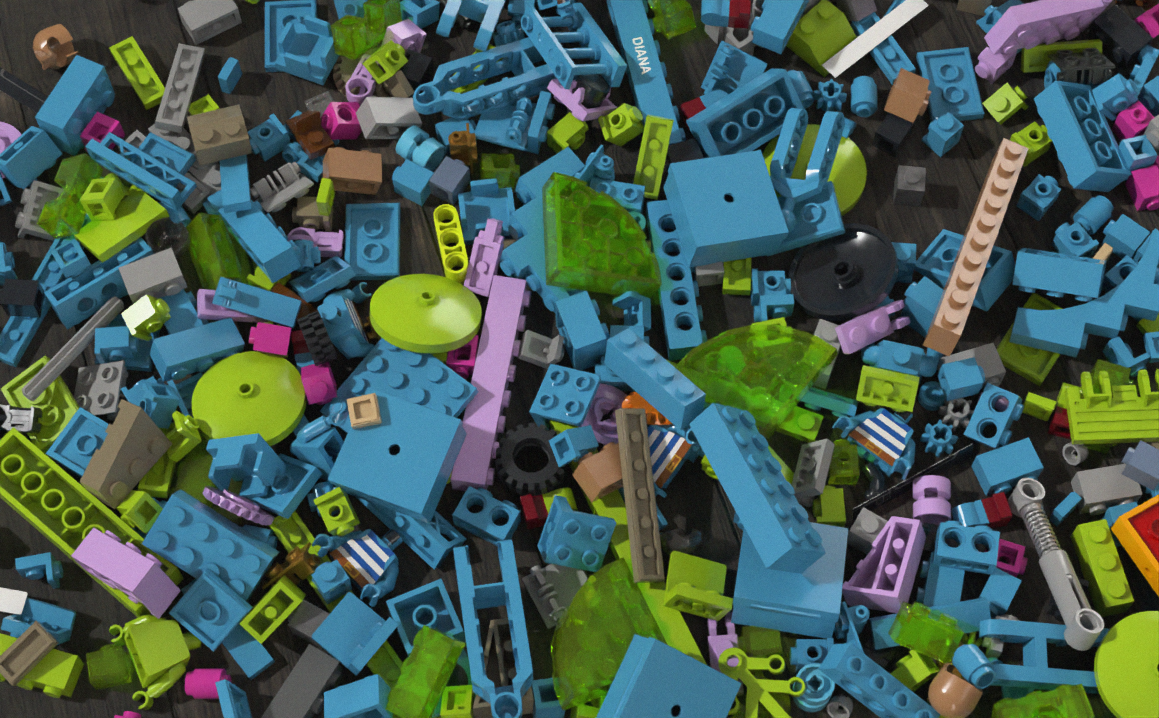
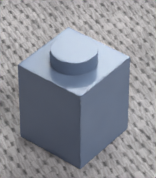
M446 156L429 180L431 194L454 205L458 200V193H463L470 183V172L464 162L458 159L453 160Z
M1140 440L1135 449L1129 447L1121 462L1126 464L1121 474L1154 490L1159 483V450Z

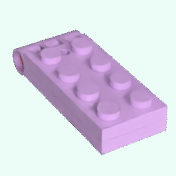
M1040 0L1009 7L984 38L993 55L1004 52L1010 54L1021 48L1031 49L1042 43L1048 45L1064 38L1071 40L1078 36L1080 32L1085 31L1113 0Z

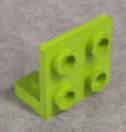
M863 365L856 400L862 401L869 406L881 405L890 407L897 412H913L920 377Z
M673 551L670 554L663 606L719 621L732 610L733 598L723 596L726 565Z

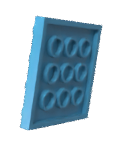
M381 338L337 390V397L332 398L331 402L326 403L320 412L325 417H328L335 403L343 404L339 414L349 412L347 399L365 395L367 388L370 387L457 418L479 391L432 354L407 351ZM349 414L345 424L338 426L347 434L351 427Z

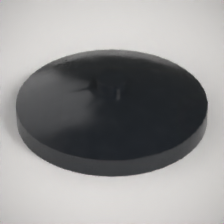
M843 224L845 233L804 245L799 249L792 261L789 278L791 280V292L798 305L806 313L827 321L849 320L871 311L888 296L897 280L899 262L891 241L880 230L865 224Z

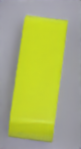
M443 204L434 211V223L445 277L464 284L469 263L458 212L452 205ZM445 219L452 220L449 223H442ZM449 243H456V244H457L456 246H453V247H448V246H446V245L449 244ZM455 266L462 267V269L458 271L451 270Z

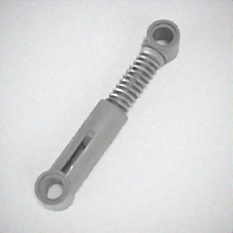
M1022 478L1008 499L1010 510L1016 516L1023 518L1033 544L1037 549L1040 557L1039 565L1066 625L1064 631L1066 642L1074 649L1088 650L1102 632L1104 621L1096 611L1091 609L1066 551L1060 548L1058 540L1054 536L1055 533L1047 519V515H1045V511H1043L1044 487L1035 479Z

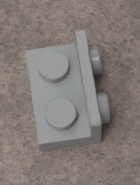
M35 180L29 189H24L21 197V204L25 205L24 210L19 212L15 227L19 228V238L23 239L26 234H30L51 241L55 239L66 189Z
M829 439L801 446L792 487L795 490L794 496L806 507L813 506L815 495L823 494L835 445Z

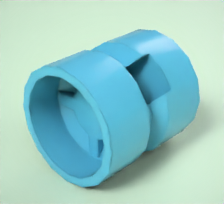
M416 125L411 126L402 134L395 149L396 153L405 160L413 161L432 172L440 165L446 154V147L434 138H429V134Z
M812 663L805 665L796 676L804 681L806 690L802 696L793 697V700L800 709L806 712L821 711L827 706L834 691L835 682L818 670L821 664ZM794 682L792 691H800L802 685Z

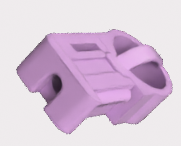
M364 54L361 57L351 78L346 83V96L349 102H357L361 105L366 97L373 95L376 89V80L362 64L371 55ZM375 61L382 71H385L379 62ZM355 87H361L358 95H354L350 91Z
M298 227L291 230L287 236L288 241H313L314 247H319L321 257L343 256L344 235L342 230H339V233L316 232L315 229Z

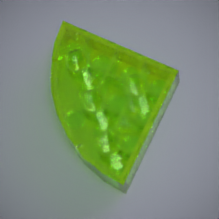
M553 172L542 187L546 285L622 295L626 291H636L642 296L651 298L662 285L655 253H651L645 241L647 237L639 224L625 208L605 192L601 191L598 193L586 186L587 182L573 176Z
M775 324L749 325L720 333L719 336L701 343L692 349L675 368L717 404L750 412L755 418V426L759 433L768 441L836 358L838 352L829 343L805 331L802 332Z
M624 557L605 565L590 576L565 607L556 625L551 644V657H553L552 678L554 690L562 711L607 695L635 634L645 638L651 637L667 644L637 583H634V577Z

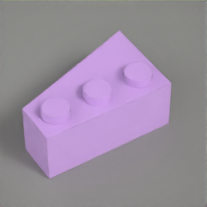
M891 516L872 543L871 551L864 560L861 559L854 575L849 582L845 581L842 586V593L849 606L863 605L868 609L892 613L906 611L926 541V535L920 520Z
M93 528L71 557L84 570L111 588H117L129 595L128 599L135 604L141 602L153 616L159 619L181 591L161 570L160 566L162 563L149 553L144 557L141 555L142 552L130 542H126L123 545L120 543L121 540L112 532L107 530L105 533H102Z

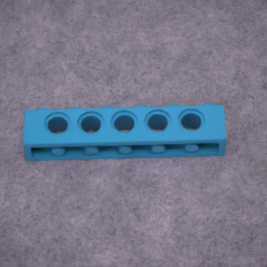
M668 201L647 202L646 219L649 239L651 240V251L668 359L671 361L702 357L703 347L707 346L706 331L700 329L699 322L703 321L702 306L696 305L695 297H699L697 280L692 281L691 273L694 272V267H688ZM671 228V229H673L674 231H673V232H665L663 229ZM669 252H675V253H677L678 255H677V256H669L667 253H669ZM679 276L682 280L674 281L671 277ZM681 300L686 302L687 304L680 306L675 304L674 302ZM681 325H687L691 329L684 331L679 329L678 327Z

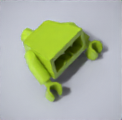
M144 614L125 623L123 628L120 625H112L109 629L112 635L120 633L111 642L116 646L127 645L143 688L148 687L146 692H135L132 698L134 701H138L142 696H145V703L138 708L143 711L152 707L153 697H160L184 674L190 659L189 651L201 647V641L191 632L182 634L176 620H166L161 617L158 619L149 614Z

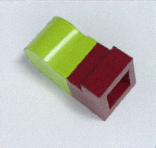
M1063 382L1047 433L1071 440L1064 392L1067 387L1078 386ZM1079 387L1080 398L1083 399L1082 387Z
M560 488L542 495L532 496L529 494L520 496L521 509L527 529L530 530L545 525L555 495L566 497L571 509L578 511L572 489Z

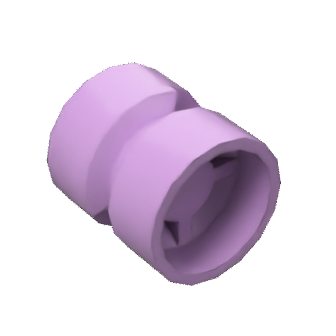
M927 475L913 480V498L916 500L913 503V519L920 520L922 525L926 522L938 526L940 522L951 521V504L947 501L951 497V482L949 479L942 476Z

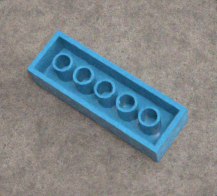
M712 403L689 423L695 437L765 567L772 570L801 574L826 554L821 544V536L812 528L808 521L807 511L799 505L794 496V488L785 480L781 472L780 463L772 456L768 449L767 440L759 433L755 426L756 421L753 415L747 410Z

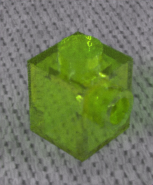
M115 644L105 645L100 648V651L86 654L89 680L96 690L132 682L130 672L135 671V666L131 655L127 654L122 646Z

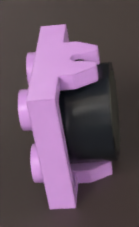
M599 74L574 75L570 89H564L558 79L551 80L547 87L554 94V98L566 105L572 111V115L581 121L598 119L600 116L605 117L617 109L608 100L611 87Z

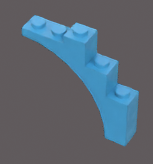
M569 147L519 177L515 192L518 199L525 205L511 213L507 225L509 233L517 241L505 248L500 258L502 271L507 276H511V278L523 279L525 277L528 286L533 291H537L543 298L545 306L550 311H554L555 314V301L570 296L560 283L551 262L548 249L549 217L554 205L565 191L571 187L575 174L577 172L581 173L585 167Z
M1152 231L1145 253L1136 268L1122 283L1105 295L1088 303L1065 309L1034 310L1018 307L1010 342L1077 357L1079 349L1085 350L1089 333L1113 339L1117 337L1119 330H1125L1128 315L1155 321L1159 314V268H1157L1159 260V231Z

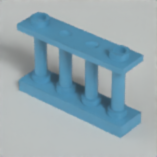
M572 3L575 9V16L563 20L561 16L541 17L532 4H527L520 26L564 89H570L574 75L601 74L610 87H620L627 64L582 3ZM549 27H568L570 32L552 33ZM578 42L582 48H563L560 43ZM590 58L593 64L575 65L571 59Z

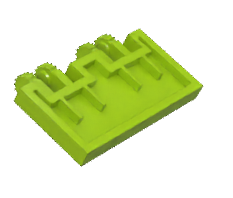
M1159 369L1156 370L1155 374L1157 392H1151L1147 370L1138 371L1137 379L1140 397L1137 396L1136 385L1111 386L1107 371L1099 372L1100 394H1094L1090 372H1082L1083 399L1080 398L1079 387H1067L1064 392L1072 445L1140 442V440L1143 442H1159Z

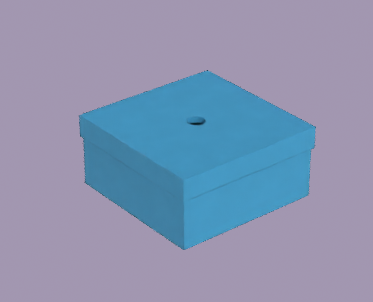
M761 150L670 163L664 191L689 268L721 261L727 262L777 253L783 239H786L789 232Z
M368 387L365 395L376 393L382 423L358 429L350 427L328 477V481L337 488L341 487L347 494L430 524L467 435L463 428V422L461 419Z
M810 522L812 528L821 536V544L826 554L801 574L767 569L746 529L743 528L731 623L832 639L835 623L838 622L840 615L848 528Z
M635 634L596 718H726L742 683L657 639L645 638Z

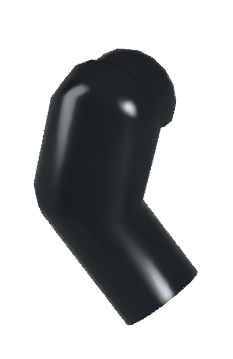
M873 462L866 464L861 471L870 481V489L864 495L868 501L886 491L887 481Z

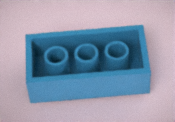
M771 68L689 118L686 122L693 137L697 140L703 157L710 158L753 151L781 133L786 114L790 108H804L786 69Z
M1055 80L1034 98L1038 114L1045 123L1048 130L1047 134L1053 141L1058 159L1063 164L1068 175V181L1074 189L1109 192L1131 175L1107 120L1098 109L1090 85Z
M181 489L171 495L142 542L144 546L196 579L208 568L246 602L251 599L266 572L279 554L278 550Z

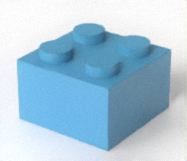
M584 291L555 301L556 327L559 334L564 336L563 344L573 369L581 371L595 366V363L601 364V356L606 354L607 339L610 338L606 324H600L598 319L600 311L596 300H590L588 292Z
M442 579L386 601L391 618L399 624L396 630L409 662L465 642L463 628Z

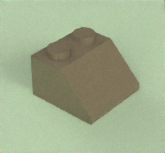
M240 105L187 117L199 165L252 153Z

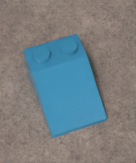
M943 229L918 258L914 269L944 289L964 236ZM993 246L972 304L973 307L988 311L1012 282L1015 271L1012 251Z

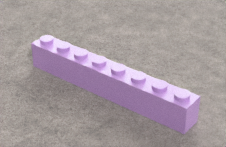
M493 276L471 384L479 392L465 409L463 428L467 435L453 466L451 484L454 490L466 491L469 486L475 489L480 487L487 490L488 485L493 486L495 469L492 468L493 459H496V448H499V442H497L498 433H504L506 416H502L504 407H509L511 391L507 390L509 381L514 382L516 365H512L514 356L518 357L521 340H518L519 331L524 332L526 315H523L524 307H529L531 291L527 290L526 280Z

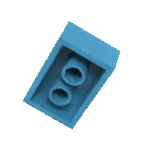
M76 55L35 116L40 129L45 130L59 150L76 156L80 148L84 147L80 138L81 133L97 111L103 114L106 108L112 105L115 92L105 67Z
M1022 248L1017 253L1012 285H1018V290L1035 293L1038 289L1047 290V295L1064 297L1066 293L1074 294L1076 300L1090 302L1101 294L1107 260Z

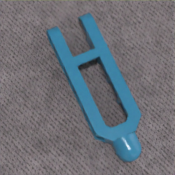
M448 0L440 18L436 34L449 37L458 14L482 23L473 47L486 52L506 0Z
M529 37L486 50V52H479L439 65L433 81L422 84L415 90L413 106L418 113L424 115L441 111L443 115L463 120L518 102L522 98L540 95L541 91L549 92L547 89L549 83L557 78L547 64L534 67L533 63L543 61L544 59ZM508 71H512L515 77L509 79L507 77L502 78V81L488 86L481 85L478 89L463 94L449 91Z
M512 539L497 541L502 582L478 586L473 584L468 546L454 547V560L473 692L491 705L493 718H521V698L533 684V669ZM506 605L517 675L512 680L513 685L495 688L494 682L487 678L485 672L477 609Z
M988 619L979 622V638L1000 639V642L1023 644L1024 666L993 664L996 678L991 685L1099 694L1094 672L1048 668L1047 643H1055L1056 647L1069 645L1064 638L1066 625L1003 619ZM1103 628L1102 632L1100 633L1092 647H1090L1089 649L1093 647H1098L1101 640L1110 629Z

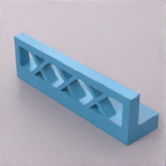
M111 132L106 135L101 143L91 139L85 146L91 160L177 211L197 187L196 183ZM112 142L120 147L121 154H117L108 148ZM138 157L142 160V166L139 167L127 159ZM160 170L163 172L164 179H159L149 172ZM182 183L186 187L180 193L178 189L170 184Z
M356 497L388 528L394 529L402 540L434 570L443 564L447 555L454 547H460L466 540L461 533L436 511L429 524ZM441 534L447 535L452 541L448 542Z

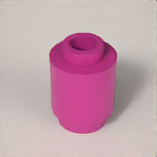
M195 669L193 672H187L185 678L186 695L193 696L194 699H219L215 682L226 679L232 683L231 676L227 675L225 669Z

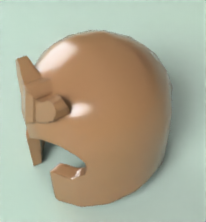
M56 24L41 30L33 40L34 53L42 64L43 70L47 68L52 70L61 69L70 65L76 55L80 56L78 51H74L71 42L73 40L72 36L62 24Z
M950 662L945 663L929 686L927 702L940 715L946 718H966L975 709L983 691L968 683L964 678L961 679L952 674L951 672L955 666Z

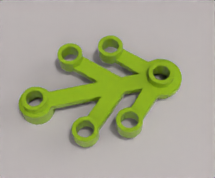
M728 648L719 657L718 665L721 672L736 681L740 679L747 687L745 718H758L759 701L774 718H791L769 693H786L793 697H800L806 690L804 681L799 677H793L788 681L756 679L749 671L769 670L772 674H781L785 670V662L780 655H771L769 658L747 657L745 652L739 648ZM737 658L739 660L738 665L730 667L728 665L729 659ZM779 660L782 664L779 669H772L770 667L771 662ZM794 682H798L802 685V688L798 692H793L791 685ZM737 695L734 699L736 706L729 710V715L737 713L740 709Z

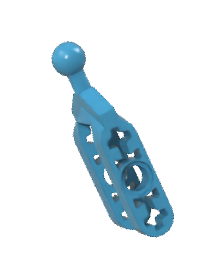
M790 108L786 114L770 165V179L774 189L785 199L781 211L787 229L793 227L795 223L793 213L795 202L798 203L821 193L823 185L829 179L845 125L842 112L827 111L824 114L808 164L805 180L791 179V175L807 128L808 114L805 109Z

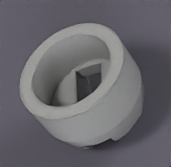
M1072 442L1063 447V457L1070 465L1080 464L1088 457V448L1084 444L1072 445Z
M843 694L835 695L827 705V712L832 718H849L853 710L852 700L849 697L843 696Z

